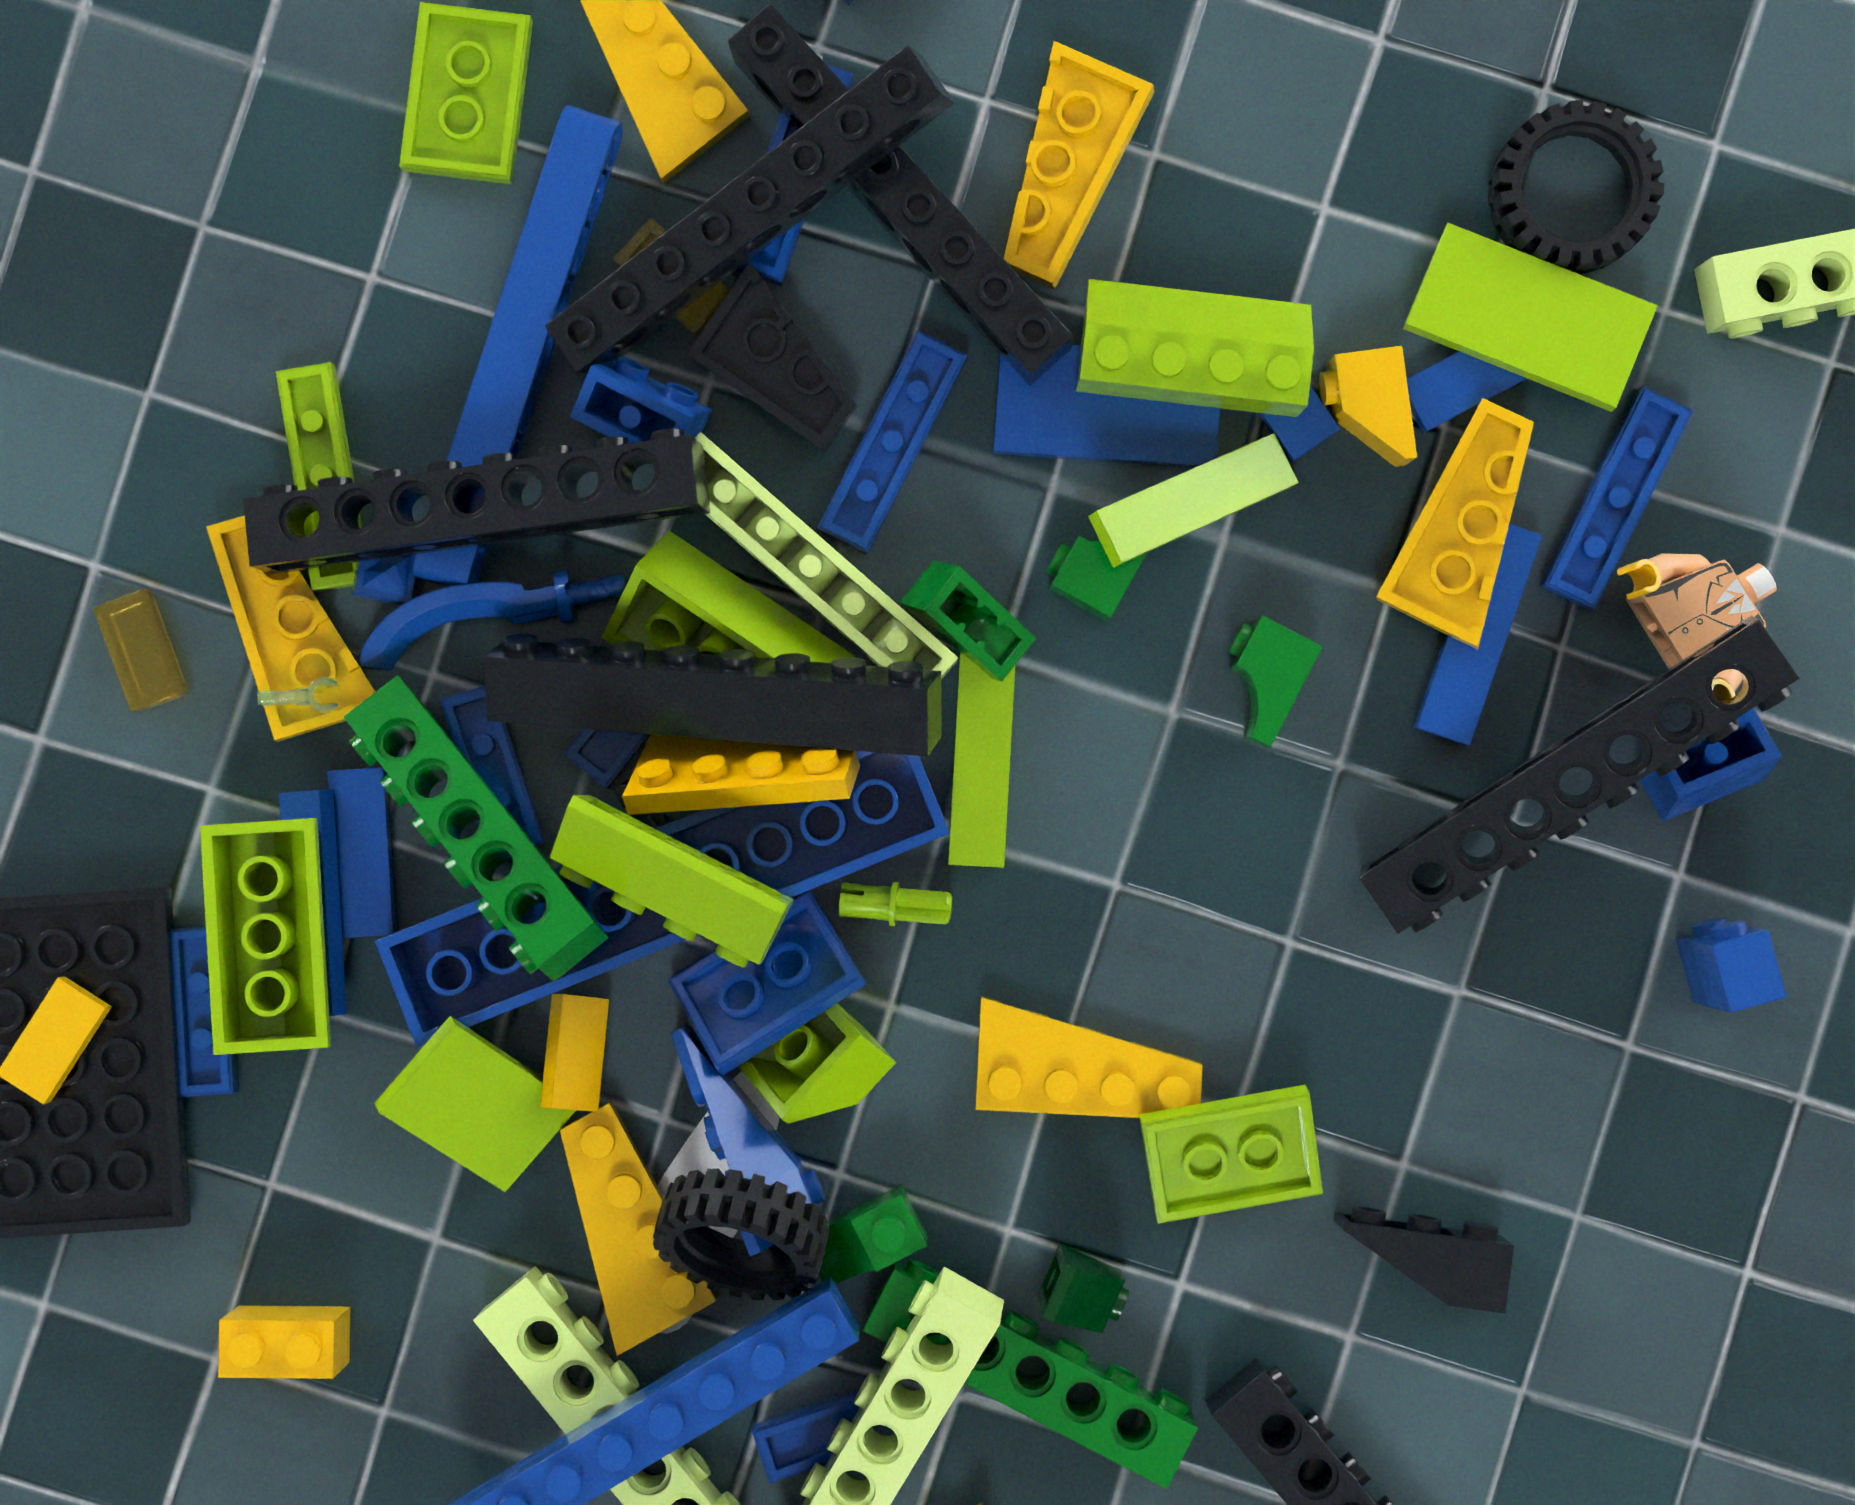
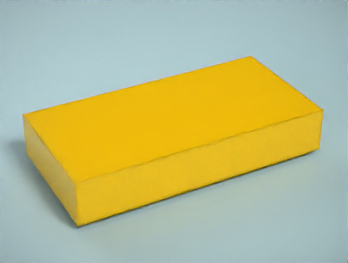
M58 977L2 1063L0 1077L43 1105L50 1103L112 1006L67 977Z
M552 994L541 1108L598 1112L609 999Z

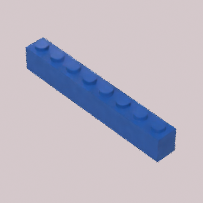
M829 1277L812 1287L807 1293H802L800 1296L775 1309L448 1505H584L858 1342L860 1325L832 1277Z

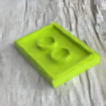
M420 2L399 167L404 172L513 185L533 29V20L530 15Z
M452 1016L448 1017L374 1103L378 1113L504 1192L510 1188L576 1112V1110L541 1108L543 1078Z
M1306 1084L1139 1114L1154 1213L1158 1224L1323 1194L1311 1099Z

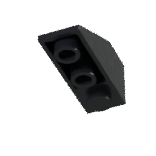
M1353 1206L1351 1214L1335 1212L1334 1221L1345 1232L1448 1306L1505 1314L1514 1245L1501 1235H1497L1498 1227L1467 1221L1463 1224V1230L1441 1227V1219L1421 1214H1408L1407 1222L1386 1219L1385 1211L1364 1206Z

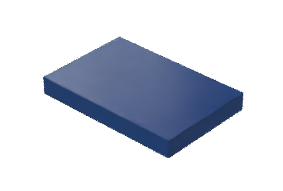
M810 890L794 899L763 962L759 965L749 960L746 968H742L721 958L714 953V950L668 980L716 1070L723 1076L866 985L864 978Z

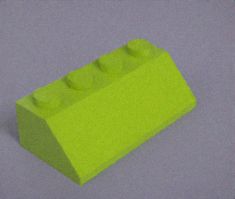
M1089 279L1075 391L1298 417L1308 406L1314 355L1311 305Z
M669 530L636 564L601 637L612 645L627 641L639 642L645 645V650L665 651V649L672 646L688 645L697 647L699 654L719 655L727 650L744 649L752 651L754 658L775 659L782 654L799 653L809 656L810 662L831 663L838 658L855 657Z
M591 795L572 796L550 855L551 859L563 864L559 872L563 877L589 889L594 881L615 891L611 898L614 903L639 915L643 914L646 907L666 917L663 924L665 929L694 942L697 934L717 943L718 946L714 953L742 968H746L749 960L758 965L763 962L794 899Z
M317 818L201 825L200 837L213 1055L331 1047Z

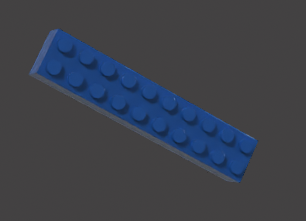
M857 751L860 768L850 799L703 809L655 828L790 898L950 834L919 756ZM560 866V867H558V868H555V870H556V872H557L558 874H559V872H560L562 866ZM560 875L609 938L555 982L539 968L530 974L521 965L509 949V946L517 941L506 926L497 932L477 908L476 904L483 898L375 941V944L415 1045L418 1048L428 1042L449 1016L470 1027L687 939L665 929L663 924L666 917L647 907L643 914L639 915L614 903L611 898L615 891L594 881L589 889ZM546 903L534 905L526 915L525 924H531L541 919L546 910Z

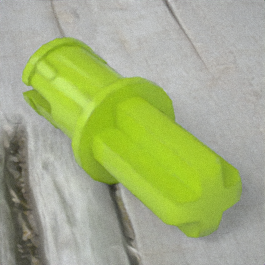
M842 882L841 892L843 893H840L839 899L840 918L889 921V926H896L897 921L947 924L951 918L952 896L948 892L900 888L899 882H893L892 886L862 885Z

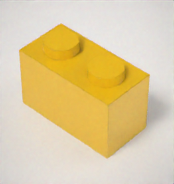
M239 1305L219 1320L218 1378L333 1379L350 1363L351 1307Z

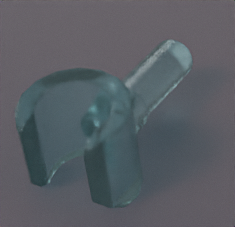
M322 677L313 681L309 688L259 691L257 694L258 705H308L317 713H329L337 708L339 704H319L314 698V689L320 686L334 687L338 683L332 678Z

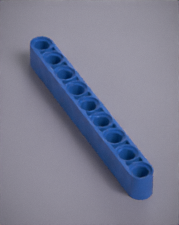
M571 105L564 107L543 165L447 461L461 462L462 467L483 464L482 458L484 456L496 453H513L517 455L518 459L556 343L545 325L568 307L620 148L623 134L622 122ZM484 487L475 489L467 499L469 514L477 512L484 505L486 499ZM490 544L416 554L413 574L415 577L446 587L476 583Z

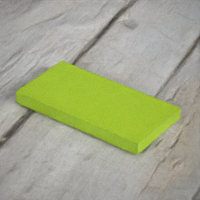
M1447 222L1402 329L1612 412L1617 408L1658 305Z

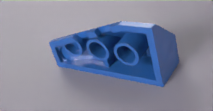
M687 1024L675 1028L671 1032V1036L691 1095L697 1106L705 1105L709 1116L704 1118V1125L710 1150L715 1152L720 1161L726 1159L729 1169L725 1171V1176L728 1175L730 1169L742 1171L744 1178L752 1179L754 1173L765 1176V1184L772 1185L778 1181L787 1185L788 1194L796 1191L807 1197L806 1203H815L818 1206V1203L825 1201L824 1192L815 1170L804 1171L800 1158L729 1073L723 1076L716 1070L702 1042ZM740 1231L750 1256L774 1245L754 1234Z

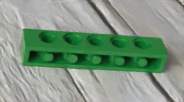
M399 675L395 676L344 716V719L356 733L349 740L352 747L370 767L377 761L387 773L380 780L383 787L401 807L410 802L419 814L411 821L414 827L432 848L440 842L451 855V857L443 862L445 867L464 889L468 888L471 884L476 887L483 896V899L476 904L477 908L497 932L504 926L507 927L517 940L509 946V949L530 974L539 968L555 982L609 938L433 715ZM416 741L413 749L407 755L398 757L400 749L406 743ZM448 780L446 788L441 794L429 798L430 791L434 785ZM480 820L479 828L475 834L469 838L460 839L461 833L467 824ZM513 861L510 873L502 880L493 881V874L497 867L505 862ZM546 903V910L541 919L531 924H525L528 911L536 904Z
M910 1259L907 1265L900 1261L893 1263L864 1317L863 1331L885 1343L888 1342L897 1326L906 1331L915 1316L908 1311L914 1296L925 1280L934 1284L939 1273L928 1265L914 1259ZM1010 1311L1007 1317L1001 1315L1000 1325L994 1333L997 1337L996 1345L989 1352L982 1353L964 1384L1167 1489L1198 1430L1192 1413L1188 1412L1190 1405L1179 1396L1167 1390L1160 1389L1157 1395L1138 1386L1140 1379L1135 1374L1117 1364L1110 1363L1107 1369L1087 1359L1090 1355L1089 1351L1067 1338L1060 1337L1058 1342L1055 1343L1038 1334L1039 1325L1022 1314ZM935 1332L926 1335L928 1340L937 1345L951 1343V1340L941 1333ZM1037 1356L1042 1358L1047 1363L1045 1372L1036 1379H1026L1020 1376L1016 1371V1367L1025 1357ZM1080 1382L1090 1383L1097 1389L1094 1399L1085 1405L1073 1404L1066 1398L1069 1389ZM1128 1409L1142 1410L1147 1414L1145 1423L1134 1431L1121 1429L1117 1425V1421L1124 1411Z

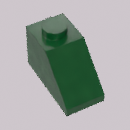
M1059 1243L1037 1293L1042 1317L1054 1323L1103 1333L1108 1319L1114 1321L1119 1319L1129 1295V1289L1123 1287L1125 1278L1121 1269Z

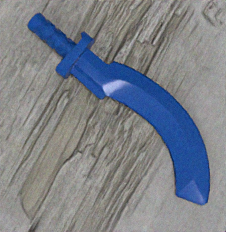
M566 569L553 572L554 584L525 589L521 583L497 581L467 583L437 589L410 599L385 616L366 639L357 663L361 668L391 671L399 657L417 638L436 627L458 620L506 617L510 618L513 624H519L559 615L561 623L574 621L573 605L620 597L627 585L624 573L598 578L597 580L592 579L567 585L566 583L569 582V571Z

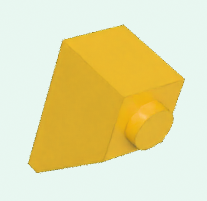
M1402 346L1335 354L1325 365L1326 371L1320 372L1319 375L1321 400L1324 405H1331L1333 419L1395 467L1405 466L1416 459L1417 451Z

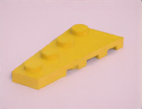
M580 0L663 184L750 117L745 105L661 0Z
M1053 41L1049 59V72L1046 85L1043 86L1037 124L1033 141H1030L1026 158L1025 176L1022 189L1018 193L1003 259L1015 272L1055 290L1155 92L1152 83Z
M1482 398L1376 596L1378 601L1478 650L1534 427L1533 421Z
M245 515L206 526L274 740L279 742L346 721L344 716L375 693V690L301 572L291 571L270 574L249 566Z
M650 734L622 798L628 815L850 799L860 763L857 751Z
M981 996L976 1110L1139 1118V1114L1201 1103L1203 1065L1200 1062L1138 1043L1128 1042L1103 1034L1102 1032L1082 1026L1079 1027L1043 1014L1020 1009Z
M610 1101L599 1107L598 1112H590L562 1127L560 1134L616 1355L618 1356L716 1302L717 1295L715 1291L707 1288L708 1282L703 1280L696 1284L686 1279L688 1272H675L670 1268L671 1262H663L658 1256L659 1250L654 1249L653 1234L664 1197L613 1102Z

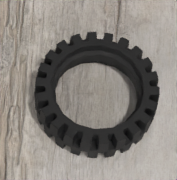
M1583 100L1570 101L1562 107L1558 103L1546 108L1540 114L1536 113L1512 134L1495 160L1496 164L1491 170L1488 182L1492 184V188L1488 192V206H1494L1491 219L1494 227L1501 226L1504 233L1500 238L1506 246L1513 244L1519 251L1572 272H1578L1579 274L1590 273L1598 268H1603L1628 253L1651 228L1650 224L1657 218L1661 207L1657 203L1664 195V183L1658 182V178L1664 172L1662 161H1654L1652 157L1657 150L1652 138L1644 142L1640 137V134L1645 129L1637 121L1631 125L1627 124L1624 121L1627 113L1618 108L1609 113L1605 111V103L1593 101L1588 106H1583ZM1566 136L1589 138L1608 149L1623 168L1628 187L1626 208L1616 226L1602 237L1583 242L1559 239L1542 229L1528 212L1522 193L1524 168L1534 151L1550 140Z
M719 1168L707 1169L705 1175L699 1170L690 1171L687 1177L680 1175L675 1178L674 1183L671 1182L659 1210L653 1234V1246L655 1250H659L658 1256L663 1262H671V1269L677 1273L688 1272L686 1279L696 1284L703 1280L708 1282V1289L719 1292L721 1287L729 1289L730 1296L741 1298L744 1292L748 1293L752 1300H764L765 1294L773 1301L784 1300L785 1294L795 1298L800 1296L802 1291L807 1293L812 1289L813 1284H816L829 1236L828 1221L825 1215H819L820 1208L815 1203H806L807 1197L798 1191L788 1194V1186L776 1181L774 1184L768 1185L765 1184V1176L753 1173L752 1179L744 1178L742 1171L732 1169L729 1170L727 1176H724ZM708 1226L728 1227L751 1233L775 1245L750 1256L743 1240L731 1238Z

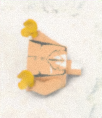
M1661 553L1652 558L1641 559L1617 569L1618 576L1626 573L1632 578L1634 590L1626 594V601L1668 669L1751 615L1759 619L1766 628L1765 620L1755 604L1777 590L1772 575L1759 563L1736 575L1725 559L1710 563L1700 554ZM1726 669L1714 677L1711 686L1714 697L1730 699L1736 696L1735 691L1743 680L1738 670Z

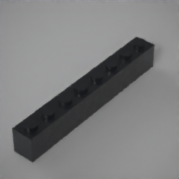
M531 634L507 636L503 638L502 643L483 656L488 721L927 757L941 738V671L923 670V665L917 662H895L888 667L866 666L864 659L855 657L838 658L831 663L810 662L809 656L799 653L782 654L775 659L754 658L752 651L744 649L727 650L719 655L699 654L697 647L688 645L672 646L665 649V651L645 650L644 644L632 641L619 642L610 647L591 646V641L585 638H566L559 640L557 643L538 642L537 637Z

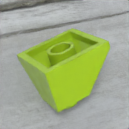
M837 1003L738 1067L777 1115L789 1124L859 1104L896 1062L875 1038Z

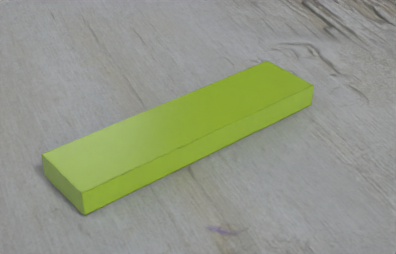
M331 362L275 371L294 485L298 486V491L318 488L317 481L329 477H349L355 483L335 365ZM318 511L311 513L305 520L304 532L306 536L314 533L319 525ZM359 513L358 525L360 529H362L361 517ZM357 562L308 569L312 591L321 592L353 586Z
M1275 433L1101 508L1088 517L1114 568L1283 492L1299 482Z
M961 652L948 865L1004 868L1015 666L1001 682L992 679Z

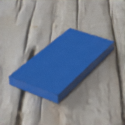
M1072 345L1071 350L1031 386L1026 383L1000 354L993 454L1195 468L1217 458L1220 408L1076 392L1080 355L1079 345Z

